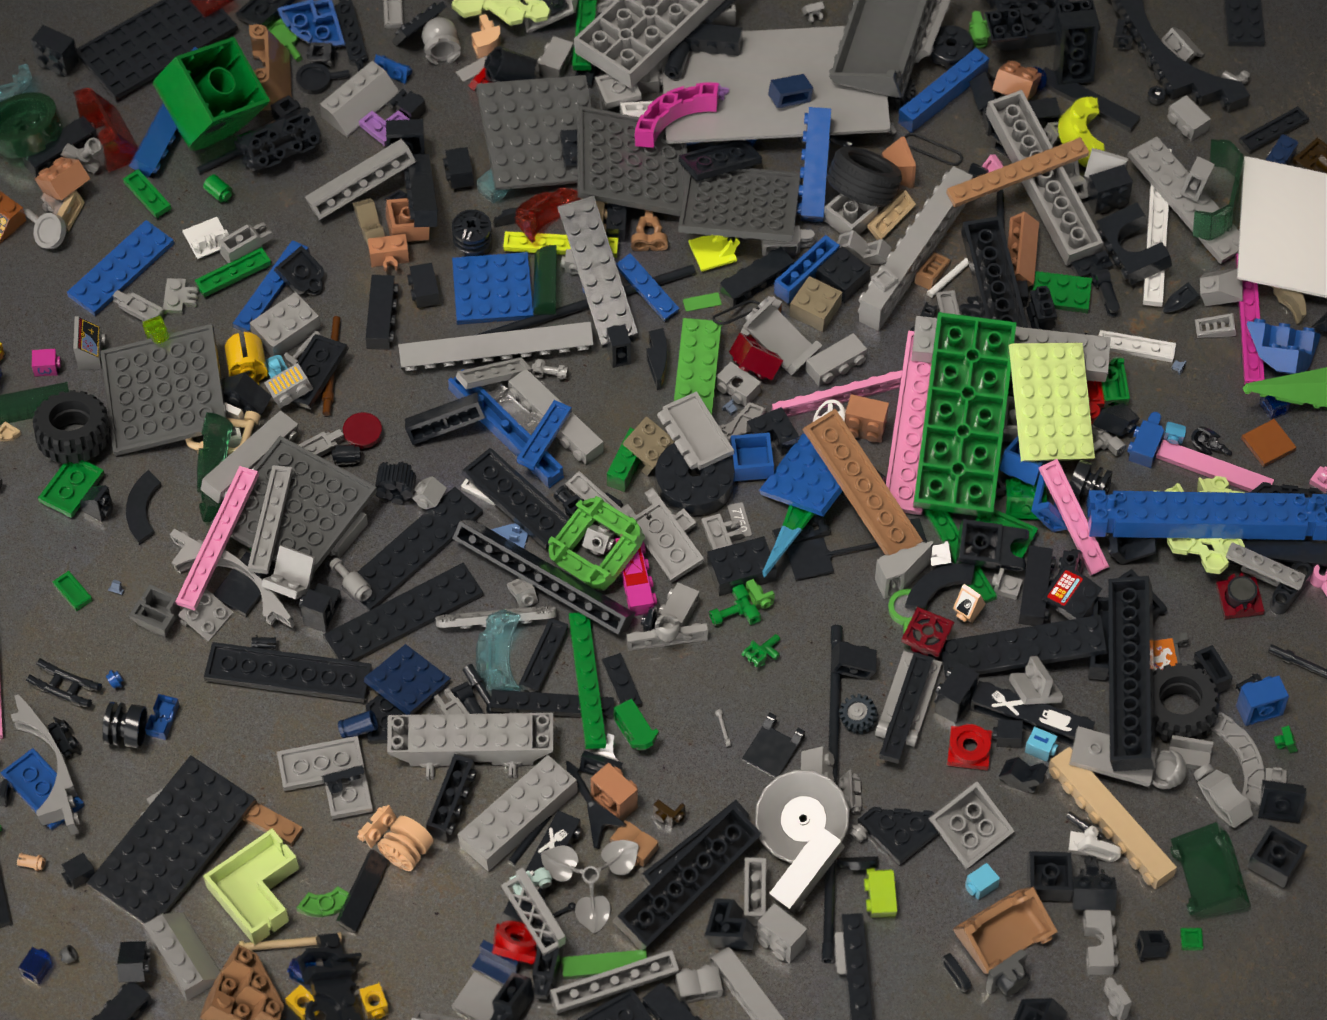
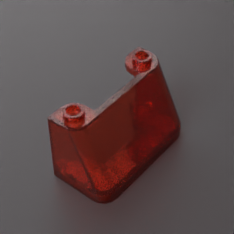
M90 88L75 91L74 97L79 118L84 116L94 125L95 129L101 126L105 127L99 132L98 137L103 148L104 164L107 171L111 172L130 164L138 150V146L117 108Z

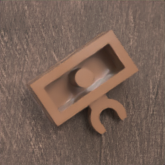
M406 234L368 239L371 267L383 266L384 271L388 272L387 267L393 265L395 271H397L398 264L409 262Z

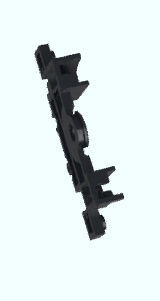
M338 933L318 935L316 937L318 947L305 949L297 960L304 985H310L314 1002L311 1000L305 1008V1019L317 1020L315 1011L319 1010L325 1014V1020H363L358 1002L360 994L354 995L350 991V989L357 985L352 981L351 976L356 971V966L362 957L361 952L344 954ZM321 961H322V962H323V965H324V966H308L307 968H305V964H304V963L321 962Z

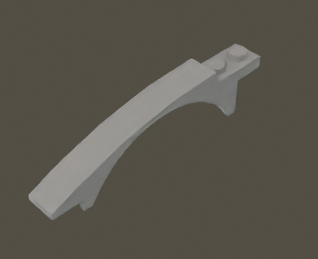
M174 529L170 536L173 542L182 547V549L171 563L175 570L181 574L191 570L203 541L199 539L196 541L183 530L180 532ZM224 549L217 566L235 569L248 576L258 586L263 601V616L266 617L268 624L272 625L277 619L293 628L294 623L282 603L270 589L261 586L262 579L254 572H249L248 567Z
M18 694L14 695L18 712L11 714L13 722H16V729L40 737L51 746L57 757L58 769L54 787L46 801L36 811L42 826L65 819L70 835L78 834L77 825L80 824L77 812L73 813L72 809L76 807L73 797L78 795L63 756L48 729L32 708Z

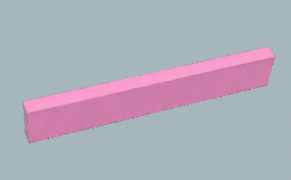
M1164 439L1155 457L1212 479L1215 476L1226 477L1229 485L1248 492L1254 490L1262 482L1271 483V485L1274 482L1272 478L1181 445L1171 444Z
M1058 459L1039 467L1041 475L1077 549L1083 552L1084 564L1090 576L1108 568L1109 565L1096 538L1089 537L1088 521Z

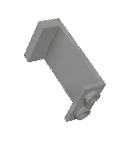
M774 296L769 301L765 298L758 305L760 309L756 313L753 310L746 316L747 322L743 327L764 348L777 353L783 359L781 366L792 376L822 345L817 340L811 344L772 305L776 299Z

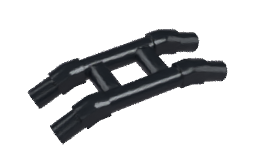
M41 658L38 659L35 665L54 676L51 682L48 684L31 674L25 680L42 692H47L80 707H91L92 700L75 695L79 686L87 690L100 691L102 689L101 683L71 674ZM61 679L72 682L67 692L56 688Z

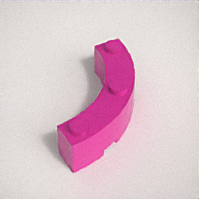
M696 83V86L687 88L681 86L655 99L649 104L647 110L640 116L637 122L635 146L654 148L656 139L662 130L680 117L697 112H716L719 99V83Z

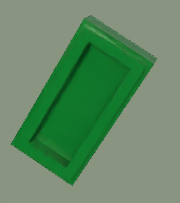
M70 571L52 581L55 588L76 612L93 601L90 594Z

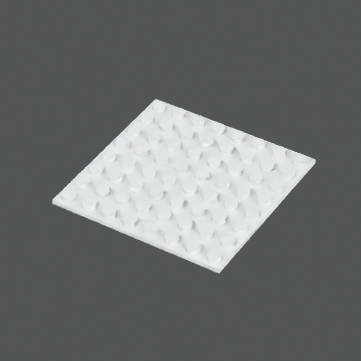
M1244 156L1237 279L1327 298L1326 173Z

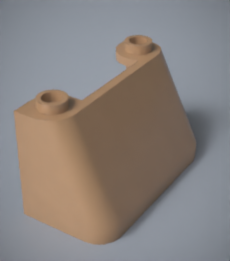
M259 24L249 25L253 60L258 58L262 61L263 66H265V68L254 70V73L270 99V102L261 111L271 110V105L288 95L292 98L290 53L265 26Z
M1034 887L1021 888L953 928L957 938L984 974H988L992 968L1020 949H1025L1035 942L1044 944L1053 939L1052 935L1057 932Z

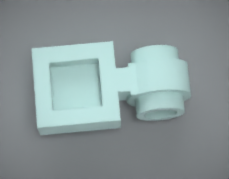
M546 868L537 869L532 877L529 870L526 871L534 886L537 885L543 889L552 884V877ZM518 882L512 888L516 895H521L522 887Z

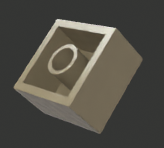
M809 276L790 303V317L823 332L842 304V291Z

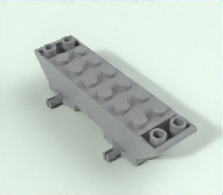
M510 712L507 714L435 715L431 713L430 715L429 713L427 715H388L387 754L408 762L410 767L420 766L426 768L427 780H430V776L431 780L434 779V768L450 766L454 754L473 759L474 762H492V765L508 767V778L512 779L513 771L514 779L517 778V767L533 765L534 760L553 752V713Z

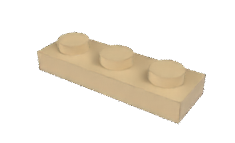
M902 190L894 197L892 203L887 205L867 227L876 240H881L916 204L908 192Z

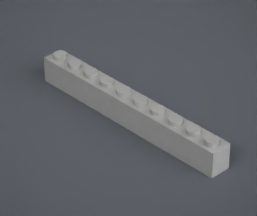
M591 322L404 343L398 344L401 368H405V371L417 370V366H424L425 369L436 368V364L444 363V367L454 366L455 362L463 361V364L475 363V359L489 362L494 361L493 357L500 356L501 360L513 359V355L520 354L523 358L531 357L534 352H540V355L551 354V350H559V353L570 352V348L577 347L578 351L589 350V346H593Z

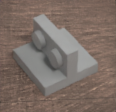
M609 74L595 77V83L600 93V106L602 110L618 107L620 103L642 100L637 84L629 88Z
M1030 656L1025 673L1010 674L1009 681L1025 705L1062 702V693L1038 656Z

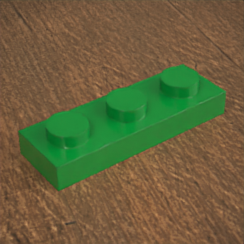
M139 169L123 178L124 184L155 218L171 210V204Z

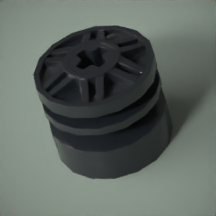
M474 209L462 211L455 216L452 221L453 248L456 254L460 257L489 254L492 249V228L489 217L484 212Z
M1081 459L1070 481V486L1078 502L1085 495L1087 496L1085 504H1087L1089 490H1102L1108 495L1112 484L1113 471L1107 470L1104 477H1102L1104 469L1100 467L1093 474V464Z
M110 701L102 726L104 744L111 745L113 742L114 745L119 746L124 737L126 747L140 749L146 734L147 707L131 704L127 712L124 703L118 705L117 702Z

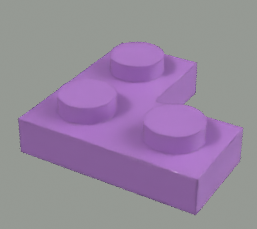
M398 110L387 120H407L409 118ZM371 111L359 121V126L382 145L386 146V120L384 121L375 112Z

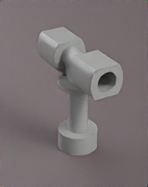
M90 138L85 143V148L77 149L67 143L61 155L65 158L79 160L83 164L84 169L94 174L101 162L91 157V154L98 153L102 145L96 138Z
M1093 424L1091 425L1092 433L1096 436V441L1093 443L1094 451L1099 448H1108L1115 456H1119L1125 451L1126 445L1117 436L1112 437L1108 431L1095 427Z

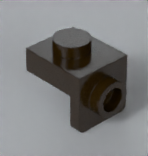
M658 799L653 804V815L659 822H664L673 828L676 823L680 824L686 816L685 805L681 803L674 811Z

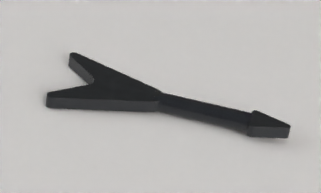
M566 761L567 772L577 780V787L587 803L593 847L599 849L603 829L606 825L626 827L627 824L594 800L579 774L581 770L571 762Z

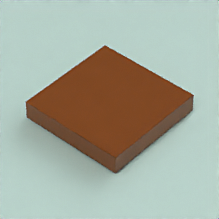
M1275 419L1243 434L1241 437L1263 467L1296 451L1297 448Z

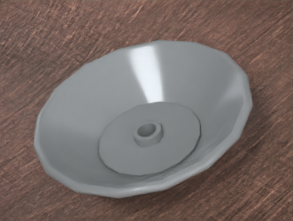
M793 770L777 776L763 789L756 804L755 826L762 833L759 836L760 841L772 855L789 863L794 862L820 826L841 842L848 830L849 807L843 791L831 778L814 770ZM803 815L807 816V821L800 822V817Z

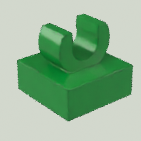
M1290 726L1282 727L1283 735L1274 737L1275 745L1278 750L1287 747L1290 754L1297 752V745Z

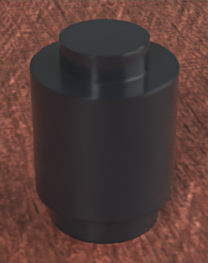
M354 444L336 445V449L332 450L333 461H337V465L361 462L360 446H355Z

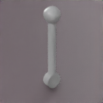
M718 709L715 715L719 718L726 747H730V739L728 738L722 717L723 711Z

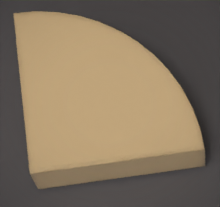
M6 421L0 427V441H11L21 435L19 429Z

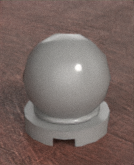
M435 17L424 25L422 40L425 45L426 59L429 62L439 64L438 61H447V63H451L460 56L461 46L458 40V32L452 21L443 17Z

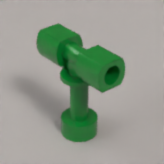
M743 584L732 589V594L736 599L733 606L721 611L717 608L709 611V617L714 626L723 623V618L738 613L740 616L744 614L750 625L761 621V615L755 604L751 605L749 602V593Z

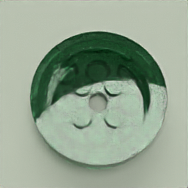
M27 92L14 95L0 102V153L4 157L21 158L36 154L46 149V144L50 141L55 142L60 136L63 122L57 106L50 96L38 92Z

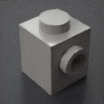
M431 476L421 480L416 485L412 499L417 502L419 507L427 510L438 505L447 488L435 477Z

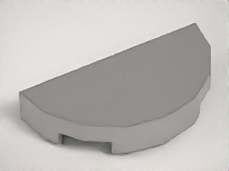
M836 932L834 935L835 965L838 974H846L843 932Z

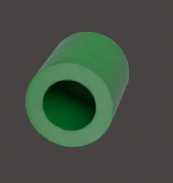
M216 174L210 175L205 180L203 188L219 202L228 201L231 198L232 187Z

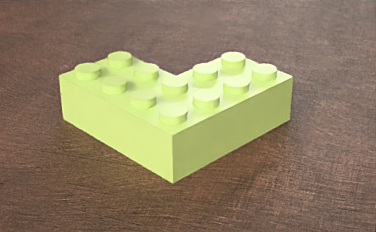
M273 829L203 875L207 889L254 945L268 937L270 930L275 932L289 922L285 907L270 889L299 870V866L294 853L286 844L284 845L282 839Z

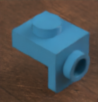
M1167 422L1163 439L1171 444L1182 445L1186 426Z

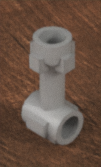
M537 359L531 368L532 375L536 378H542L543 374L557 375V379H567L569 368L565 367V365H559V368L546 366V362L542 359Z

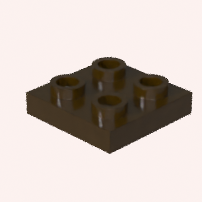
M1317 137L1293 159L1292 163L1298 168L1327 174V144Z

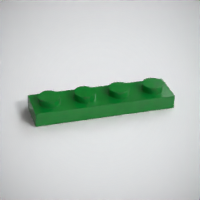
M261 247L196 279L195 285L205 298L270 266L271 260Z

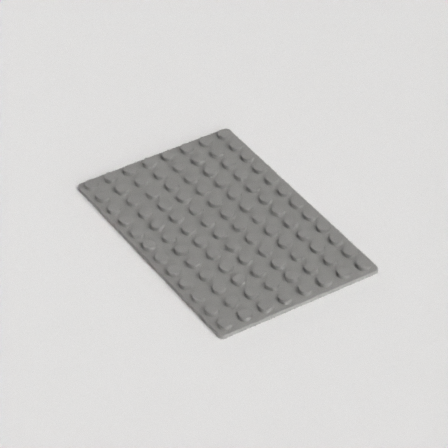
M845 26L743 31V42L739 56L690 51L682 76L679 79H670L664 73L670 53L662 59L664 93L681 86L687 88L696 86V83L707 82L719 83L721 87L729 88V92L724 95V100L718 99L716 112L708 111L688 114L666 126V142L669 144L803 137V131H807L808 124H804L805 113L809 112V107L831 108L830 135L889 132L888 100L886 95L835 84L830 79L829 72L833 68L834 57L838 53L839 42L843 38ZM805 74L813 86L811 101L777 108L768 95L771 80Z

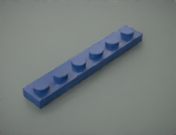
M293 240L290 242L234 320L233 328L242 332H251L250 322L268 310L286 285L274 271L275 267L302 244ZM302 245L309 252V248Z

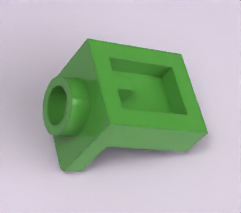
M754 579L746 582L749 599L758 610L769 608L774 603L775 593L773 591L764 594L761 586L757 585Z

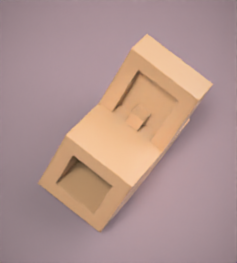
M486 14L479 16L481 31L471 34L472 46L478 59L488 56L501 44L500 27H494L492 20L489 21Z

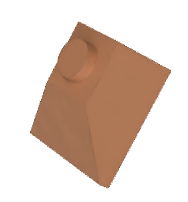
M903 136L884 150L882 157L888 159L900 169L902 174L901 185L914 188L916 164L905 136Z

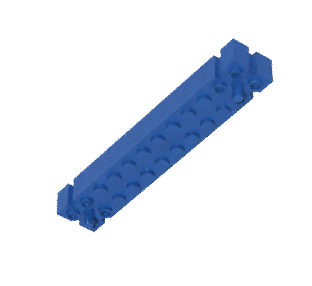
M1089 490L1086 504L1087 517H1089V537H1105L1106 533H1113V537L1305 540V536H1312V540H1327V494H1312L1311 498H1305L1304 494L1113 491L1112 494L1106 495L1105 491Z

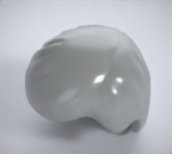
M1170 749V751L1163 750L1159 753L1155 760V769L1153 770L1151 780L1154 786L1160 789H1171L1183 782L1187 774V767L1181 754L1173 749Z

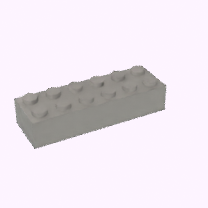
M547 755L458 833L460 847L487 871H490L538 825L554 814L578 792L577 780Z

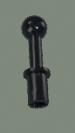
M473 664L463 668L462 672L470 682L471 688L477 689L487 705V714H501L502 712L490 711L491 696L482 684L485 679L481 678Z

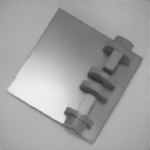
M205 589L196 610L184 607L178 616L181 618L180 623L183 626L189 625L205 640L209 641L233 612Z

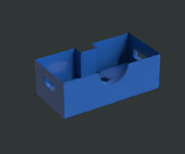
M158 694L153 707L155 715H150L145 727L147 736L163 740L167 739L180 706L178 698Z

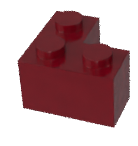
M741 332L729 350L733 361L739 364L738 367L745 372L753 371L757 377L763 380L765 377L773 380L783 362V359L777 353L762 347L756 339Z

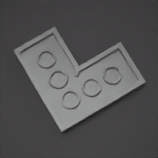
M358 736L277 751L284 791L324 784L322 775L363 765ZM365 773L360 774V779L349 781L348 778H342L343 791L331 794L325 783L332 820L373 812Z

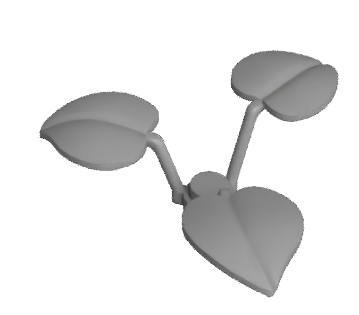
M628 840L611 842L603 848L601 857L606 864L598 868L588 866L584 870L574 868L578 863V856L568 846H557L542 851L541 859L543 866L550 872L553 879L568 881L573 871L582 874L584 882L590 885V897H583L578 901L575 907V914L578 921L592 933H597L601 930L610 915V904L607 898L604 896L594 897V883L599 879V872L609 867L611 872L616 875L629 873L636 863L639 846L637 843Z

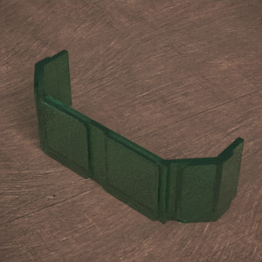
M1211 139L1209 162L1215 164V167L1226 168L1235 177L1229 205L1212 213L1195 210L1193 237L1211 241L1223 235L1226 231H1230V228L1233 226L1242 185L1245 157L1230 140Z

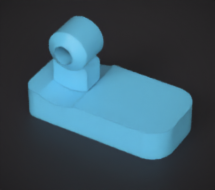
M275 355L265 360L270 379L288 369L281 355Z

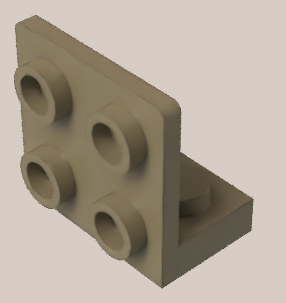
M645 417L623 442V445L643 461L645 466L641 472L648 476L655 468L661 453L675 441L651 419Z

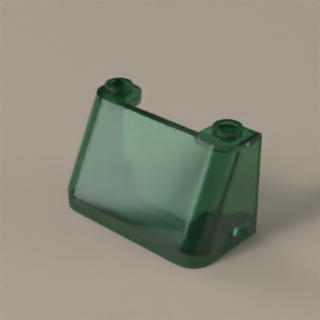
M1218 822L1171 839V854L1174 859L1178 858L1181 862L1191 894L1189 903L1186 904L1190 915L1198 918L1243 910L1251 906L1231 838Z

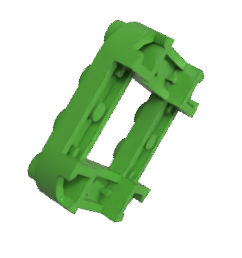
M595 496V498L577 502L576 506L578 509L556 538L551 536L548 541L549 557L559 568L594 589L605 590L616 580L641 547L645 535L633 517H628L604 502L602 498ZM594 521L621 537L599 566L590 563L572 551L585 535L587 528Z

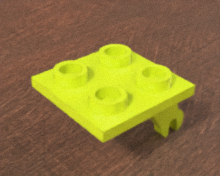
M705 235L688 240L701 272L737 262L734 253L736 247L740 244L739 238H735V242L732 239L728 242V237Z

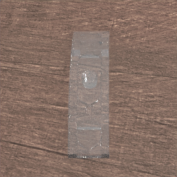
M500 382L482 387L530 435L533 434L542 420L533 411L530 413L508 394L507 388Z

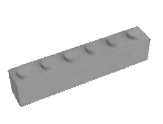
M400 139L305 196V199L320 220L416 161L409 147Z
M524 369L508 381L509 395L514 400L517 399L525 411L532 413L538 423H540L554 400L561 402L527 369ZM571 412L556 437L564 448H568L573 452L574 457L578 461H582L587 465L604 452L603 441Z
M280 410L202 479L201 491L219 504L224 500L239 466L253 470L279 436L291 442L297 437L298 424Z
M670 950L552 989L549 994L555 1012L558 1014L631 988L633 989L676 975L679 968L673 951Z

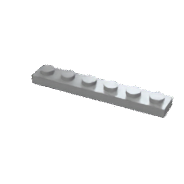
M272 465L248 564L249 572L269 573L293 474L292 467Z

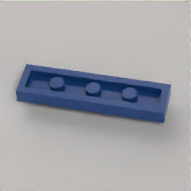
M631 253L616 263L618 271L664 322L679 311V307Z
M556 400L552 402L517 457L518 464L535 470L572 412L570 406Z

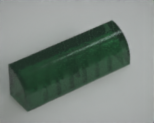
M557 245L541 247L534 255L533 314H556Z
M64 382L0 395V425L5 421L13 423L33 419L37 407H40L44 400H48L49 396L53 394L58 395L62 391L65 393L70 392L68 383Z

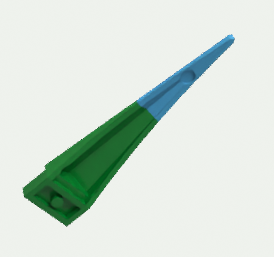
M789 505L776 543L762 571L764 577L802 531L814 513Z

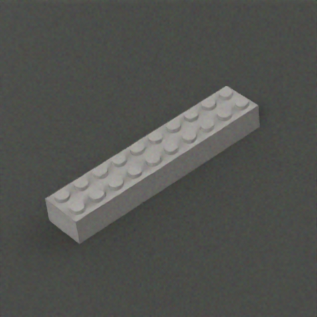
M1022 90L988 102L986 115L1012 163L1053 148ZM1063 166L1022 181L1066 266L1070 265L1073 261L1101 252L1103 241Z
M954 166L949 172L944 174L942 183L935 187L931 199L928 198L922 212L919 211L913 225L910 224L904 238L899 239L895 251L889 253L886 264L881 265L878 270L880 271L886 266L898 277V283L883 292L870 281L868 290L863 292L859 298V322L877 331L881 329L915 279L916 272L929 259L966 205L965 203L954 208L946 193L947 188L971 180L973 175Z
M916 316L911 361L931 363L937 318ZM1016 327L1014 343H1083L1086 380L1106 381L1111 337Z

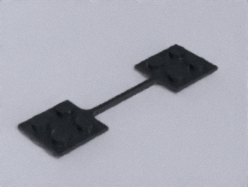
M920 518L909 519L923 540L922 542L927 543ZM823 537L791 544L786 551L794 578L798 580L834 572L831 563V557L834 555L877 547L879 545L877 542L829 551Z

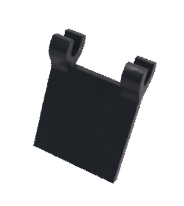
M769 713L760 731L742 757V761L776 778L782 773L797 747L803 742L805 731L797 728L793 737L790 738L773 729L777 723V716Z

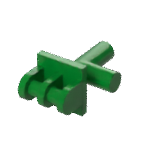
M774 634L761 646L755 641H751V644L744 649L741 656L747 657L750 663H755L754 666L756 668L765 665L767 654L776 660L780 653L772 648V646L780 641V637Z

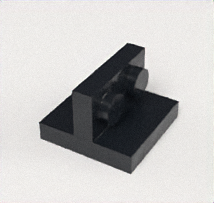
M1262 780L1258 818L1299 823L1306 797L1304 785Z

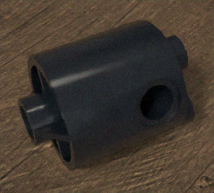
M497 46L485 59V78L490 82L536 79L534 73L537 59Z

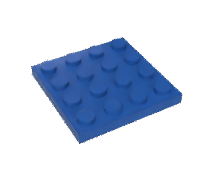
M528 252L452 258L457 325L516 321L533 316Z
M803 433L799 437L798 443L792 446L776 467L774 474L770 475L759 489L763 496L820 516L825 515L843 491L806 434Z

